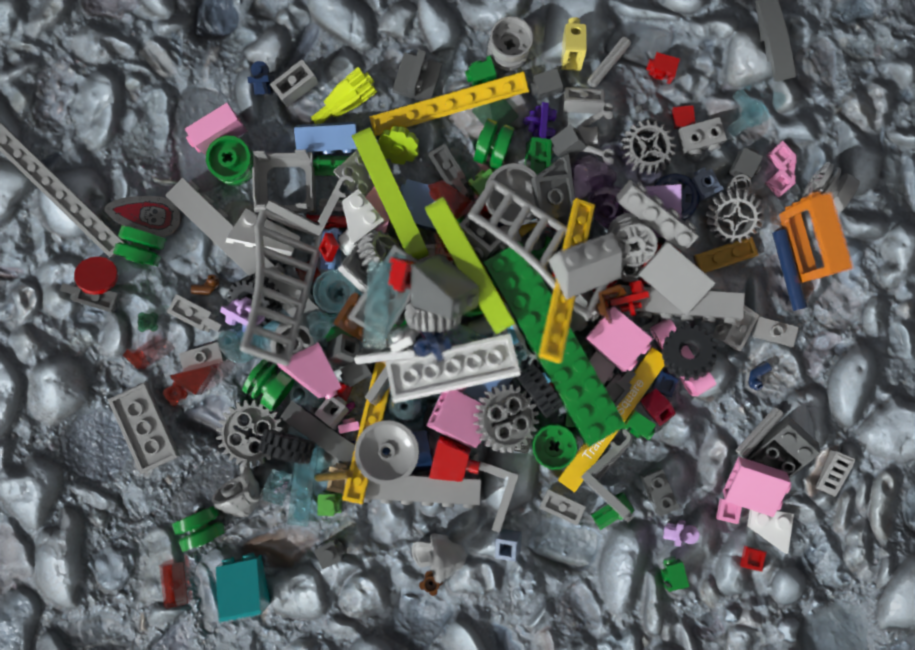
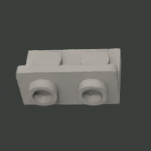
M744 305L743 319L737 321V324H725L724 320H720L713 333L714 339L721 340L733 349L741 351L759 315Z

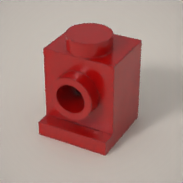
M656 52L653 59L649 58L646 70L655 79H667L666 84H671L675 78L680 59Z
M390 257L389 262L393 264L388 284L392 285V289L405 292L406 289H411V265L416 264V262L405 258Z

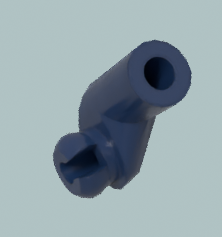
M764 362L750 371L748 384L751 389L756 391L762 389V376L772 370L768 362Z

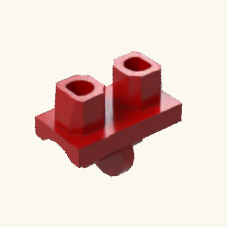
M641 280L629 282L631 293L609 300L610 305L615 306L627 303V305L620 306L621 313L629 311L630 316H635L634 309L642 308L641 302L633 303L632 301L649 297V293L644 289Z

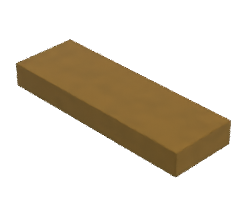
M751 236L750 239H742V242L736 241L733 244L730 243L696 254L693 258L696 266L704 273L759 256Z

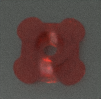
M178 381L173 382L172 386L163 391V395L170 401L172 406L178 405L180 400L186 399L188 396L187 391L182 389L181 383Z

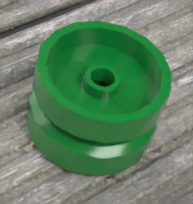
M487 118L476 144L473 161L484 164L491 153L490 167L495 169L501 167L507 155L515 127L505 124L502 126L499 135H496L499 127L498 121Z
M222 136L209 145L206 151V164L211 173L221 182L230 186H239L247 183L252 178L254 153L241 139L235 136Z
M121 225L118 236L123 240L129 241L130 245L121 242L116 243L113 254L125 257L126 260L158 267L161 256L149 251V249L163 250L167 239Z
M211 506L172 523L175 534L180 535L187 531L190 532V534L179 540L182 552L194 547L203 546L227 532L223 522H216L211 525L208 523L220 515L217 508Z

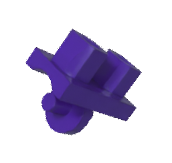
M542 102V105L535 107V111H530V116L525 117L523 123L529 125L528 131L533 132L532 137L551 139L555 136V129L547 127V121H555L557 110L550 108L549 103Z

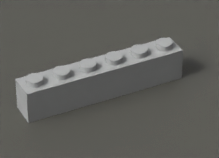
M622 285V286L624 287V289L626 290V293H627V294H630V293H631V288H630V286H624V285ZM644 287L649 293L648 298L632 301L633 303L641 302L642 308L634 309L635 314H639L641 318H652V315L660 316V319L665 320L681 317L683 321H694V318H699L707 323H714L715 320H724L725 324H737V321L743 319L744 293L708 291L687 315L654 287ZM627 303L615 305V308L621 312L620 306L627 305ZM629 311L622 312L626 317H630Z
M410 474L404 480L390 485L378 484L369 480L364 502L370 503L372 499H376L384 504H392L394 500L401 501L403 505H413V502H422L421 505L434 506V503H442L443 507H454L455 504H463L464 508H475V505H480L481 478L464 477L462 482L429 479V475Z

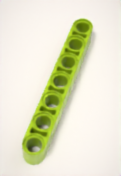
M368 127L351 135L404 251L416 260L428 256L429 252L371 128Z
M444 197L426 206L425 210L457 267L479 286L478 304L495 333L499 334L513 326L515 321Z

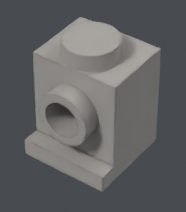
M339 396L336 399L331 397L323 402L315 412V415L335 430L336 426L349 411L346 407L348 403ZM338 409L337 412L334 415H332V411Z

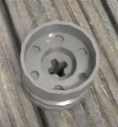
M511 16L501 18L494 24L490 33L487 54L491 56L493 65L502 71H514L525 64L533 43L531 27L524 20Z
M827 162L811 177L802 198L822 191V194L831 192L837 214H839L855 195L860 185V180L848 173L839 178L841 169L838 167L834 169V164Z
M625 213L616 217L610 224L608 234L614 233L622 251V264L640 266L653 257L657 249V239L651 227L633 213Z

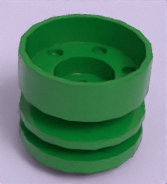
M262 359L250 372L242 390L246 394L252 392L251 398L253 399L263 394L260 404L270 411H274L289 394L296 380L283 370L277 373L279 369L277 363Z
M555 423L547 424L537 431L533 440V454L543 467L551 470L562 469L574 460L577 452V443L569 429ZM552 440H553L554 442H557V441H558V442H559V444H558V448H559V449H558V450H555L554 448L550 449V448H549V447L551 446L550 441H552Z

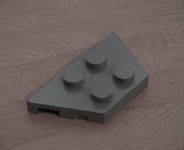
M569 154L561 156L531 179L535 206L567 227L573 200L575 199Z

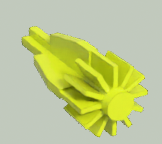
M357 67L337 84L323 101L325 106L311 116V119L315 124H322L332 115L338 117L358 107L377 93L373 86L375 81L368 72L364 74Z

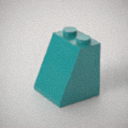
M254 553L242 555V559L234 560V557H229L221 560L222 563L216 566L219 623L262 614L270 605L262 555L255 556Z

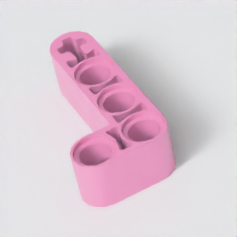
M664 319L650 328L651 334L661 350L666 336L669 337V332L671 330L676 331V326L671 320ZM687 345L681 349V354L684 358H695ZM707 372V376L703 378L699 376L698 380L695 381L693 378H689V381H684L685 377H680V381L691 396H699L716 386V382L709 372Z

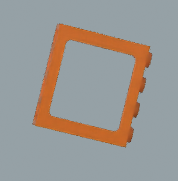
M822 191L809 194L808 197L785 207V211L779 214L782 228L786 229L801 283L853 269L831 192L822 194ZM806 210L810 213L824 262V267L820 269L816 267L801 215Z

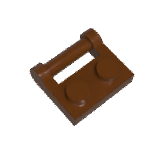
M353 293L333 324L365 344L372 332L348 318L361 297L358 293Z

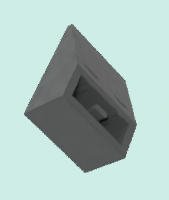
M787 416L772 428L746 459L785 471L788 477L791 478L820 454L819 443L791 417Z

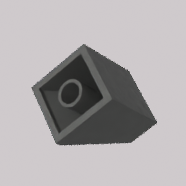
M437 254L411 265V306L450 320L478 307L479 286L442 254Z

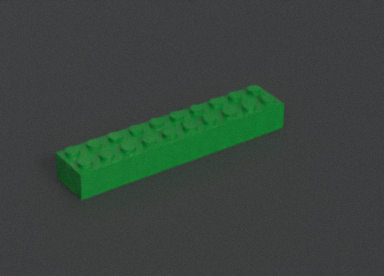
M511 247L484 261L483 266L495 283L503 301L508 305L515 322L552 387L564 404V408L585 445L590 447L626 427L625 422L570 326L562 362L557 363L539 357L552 295L539 272Z

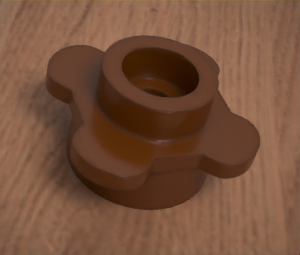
M427 571L424 580L419 583V587L431 596H435L443 581L441 583L435 582L433 572Z

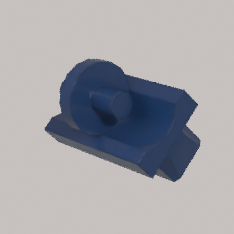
M263 61L254 62L251 66V73L254 77H247L248 83L253 84L255 95L272 94L270 83L275 78L268 75V65Z
M421 331L426 339H419L414 344V351L417 356L426 357L432 352L438 362L444 360L442 353L452 349L448 337L443 332L424 333V331Z

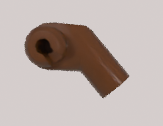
M210 274L207 276V281L204 284H192L191 294H211L219 286V278L215 274Z

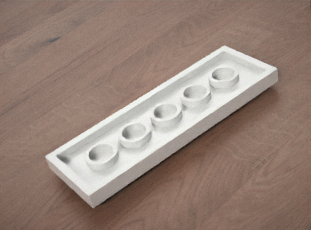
M510 334L452 346V349L442 353L444 360L439 362L432 352L426 357L416 356L415 358L385 361L394 403L520 375Z

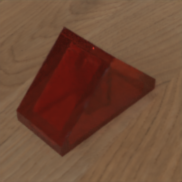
M217 366L204 367L170 376L173 381L195 395H201L217 372Z

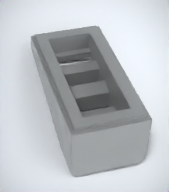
M831 450L815 488L836 497L852 469L855 459ZM837 460L843 461V464L840 465L836 462ZM833 467L840 469L839 473L833 471ZM829 474L837 477L836 481L828 478ZM829 482L833 484V488L825 486L824 483Z

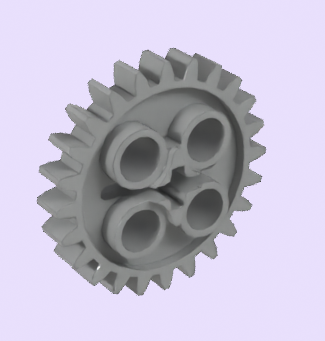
M510 384L506 386L499 385L498 388L491 387L492 392H484L486 398H479L482 405H475L479 413L473 414V416L478 417V421H475L473 424L480 427L475 432L482 433L480 441H486L485 446H492L494 451L500 450V452L506 453V451L514 452V448L521 450V444L528 445L526 438L533 439L530 432L537 431L533 427V424L539 423V421L534 419L538 412H533V408L537 405L530 404L532 397H525L527 391H520L519 386L513 388V385ZM510 400L513 401L512 409L509 407ZM493 408L496 410V415L494 418L491 414ZM518 419H519L520 422H521V425H520L519 428L517 427V421H518ZM501 428H503L504 431L502 437H500L499 430Z
M245 400L244 406L237 402V409L230 406L229 410L231 413H223L226 420L218 421L223 427L216 429V431L222 432V435L216 437V439L223 441L218 446L219 448H226L223 455L230 453L229 461L237 458L236 465H239L244 460H247L249 463L251 461L253 467L257 466L258 460L261 464H264L265 457L271 460L272 456L263 454L260 451L256 452L252 449L253 441L260 443L261 438L258 436L249 438V433L235 429L234 425L244 430L253 429L252 433L259 436L263 435V432L260 430L261 422H266L271 430L281 431L285 427L278 425L283 421L282 419L276 420L275 417L278 415V412L271 413L262 404L258 406L257 400H253L251 405L248 400ZM243 414L248 415L250 419L248 425H244L241 422ZM235 433L239 434L242 438L240 444H236L233 441Z

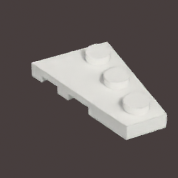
M245 209L228 235L226 242L232 244L234 242L243 243L251 248L256 246L254 227L258 214ZM266 219L264 227L298 241L300 240V236ZM263 236L264 247L285 255H292L294 247Z

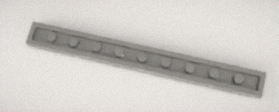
M0 122V151L110 258H114L116 254H113L115 244L125 242Z

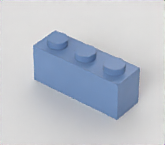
M357 122L296 125L294 127L296 149H306V152H312L313 154H315L314 151H322L323 154H333L335 150H343V153L355 152L357 147L351 135L358 132Z

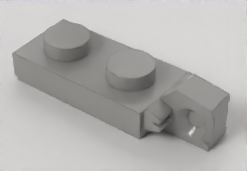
M178 294L175 295L167 310V313L201 331L209 332L210 329L222 333L225 325L215 321L217 316L214 313Z

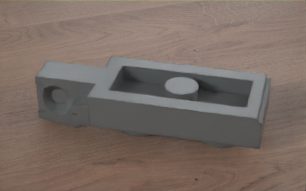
M444 143L429 152L428 157L448 189L457 191L461 199L467 197L468 191L464 186L467 184L466 176L446 144Z
M76 282L74 286L62 283L60 291L71 294L70 299L74 302L114 314L121 294L109 290L103 294H87L77 286Z
M627 369L621 375L617 373L605 386L615 407L619 405L630 391L632 384L629 382L636 375L632 370L629 371Z

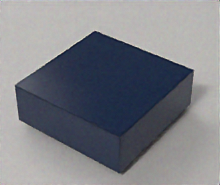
M661 370L651 389H657L661 394L672 397L680 379Z

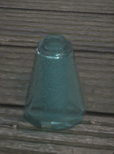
M240 323L230 325L218 337V345L223 355L235 363H245L255 357V355L243 352L240 349L244 332H242L243 324ZM253 334L250 345L261 348L260 336Z
M390 394L387 403L388 414L393 421L404 426L414 425L423 419L428 406L427 399L424 396L394 403L392 394ZM403 402L408 404V409L406 411H404L401 407V404Z

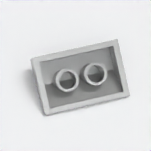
M614 233L558 252L549 259L565 299L621 278L622 251Z

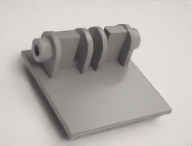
M358 149L334 169V173L339 179L345 175L354 179V182L349 180L343 181V184L351 193L359 189L366 197L374 187Z

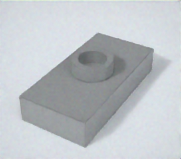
M758 317L751 337L794 347L798 327Z
M220 342L179 353L184 373L225 362Z
M548 488L539 506L540 509L578 526L586 508L584 505Z

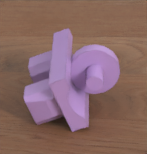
M244 297L241 301L234 299L228 306H222L221 313L226 315L225 322L230 325H236L240 322L243 324L242 332L245 333L252 300ZM258 314L256 326L264 321V316Z
M679 520L677 524L667 523L664 529V539L675 540V546H682L683 542L694 544L698 541L700 535L695 526H685L686 521Z

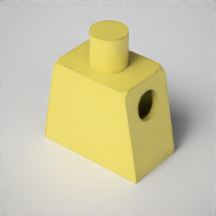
M572 17L565 24L562 39L561 70L581 71L586 54V25L580 24L579 18Z

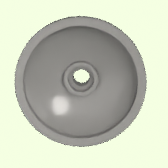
M507 164L499 167L490 175L485 187L491 179H496L535 205L531 179L537 174L525 165ZM495 189L486 202L487 209L492 216L505 197ZM512 201L499 222L512 226L523 207ZM529 213L522 225L529 223L536 216Z
M390 420L379 421L368 426L360 434L355 446V460L361 473L370 481L383 485L395 484L407 478L414 470L419 456L418 444L413 433L403 424ZM385 447L390 448V453L387 455L382 453Z

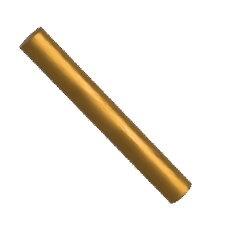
M342 470L317 473L315 480L320 482L348 479L353 477V471Z

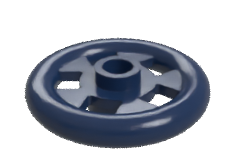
M672 173L665 175L654 186L677 185L678 182L685 184V189L681 188V206L683 210L681 212V219L684 220L690 217L696 211L700 201V196L691 178L683 174ZM686 194L692 196L691 203L685 202Z

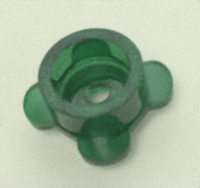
M151 312L150 314L139 313L137 321L138 330L140 332H145L146 330L156 332L158 330V314L156 312Z

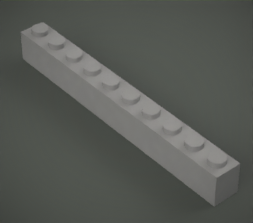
M181 178L165 196L248 275H256V246L251 248L243 243L234 242L232 244L226 242L236 222L233 221L231 223L226 218L229 215L220 207L216 209L212 205L214 201L207 194L202 196L198 192L200 188L192 180L188 182ZM264 256V267L283 274L286 272L279 263L275 265L270 261L271 258ZM269 278L268 282L275 284V290L279 289L280 293L299 300L301 289ZM309 293L302 322L310 328L312 335L315 337L323 329V326H326V321H330L331 318L328 316L330 312L322 304L318 307L313 302L315 297ZM282 302L279 303L294 318L296 307Z

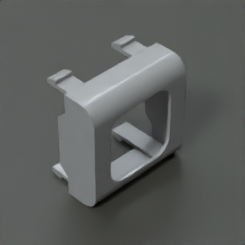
M296 149L295 153L266 154L265 150L254 151L252 167L254 213L259 214L260 210H266L265 207L268 203L267 175L272 168L301 167L306 173V200L302 204L283 206L297 213H316L315 167H313V159L315 157L312 152H306V149Z

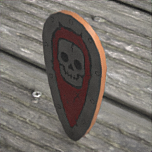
M124 197L114 200L105 206V212L119 224L159 237L172 234L178 228L181 221L178 207L165 197Z

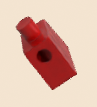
M440 435L429 479L462 482L465 471L478 474L481 462L469 459L470 447Z

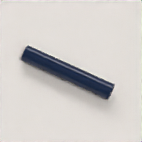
M783 229L773 232L772 236L792 309L796 311L808 308L787 230Z

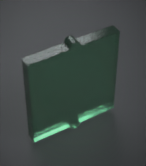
M505 99L478 106L471 110L483 126L487 118L498 121L499 127L496 135L500 133L502 126L505 124L510 125L519 117Z

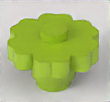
M393 126L391 131L386 129L379 137V147L385 159H390L394 164L403 165L406 163V160L414 161L418 155L419 140L413 132H409L405 127Z

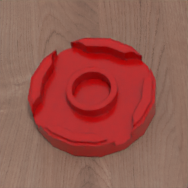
M89 257L76 267L74 279L77 286L83 292L93 295L103 294L116 285L118 271L114 263L105 257Z

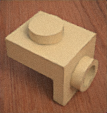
M336 463V465L329 467L330 472L349 470L348 466L343 463ZM347 479L328 481L326 490L344 494Z

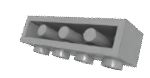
M629 180L618 193V203L682 252H685L699 237L695 231L696 227L690 221L686 220L684 222L679 218L680 214L673 208H666L663 205L664 202L659 197L649 195L647 189L639 182L635 184Z

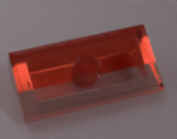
M184 563L159 565L164 607L168 609L188 604Z

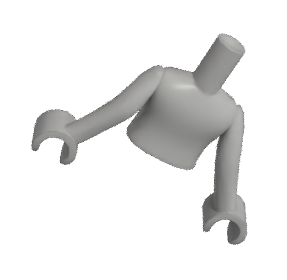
M605 103L600 112L583 121L577 127V130L587 145V148L581 152H590L602 156L606 165H612L614 159L607 157L613 156L614 152L611 149L603 151L595 148L600 146L598 126L588 127L603 116L606 119L613 117V112H611L613 110L612 104Z

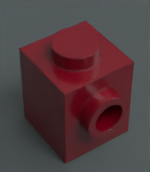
M657 389L646 394L640 400L645 412L659 426H662L676 415L672 404Z

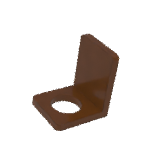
M622 285L598 292L601 302L598 303V309L609 324H612L613 321L607 301L627 294Z

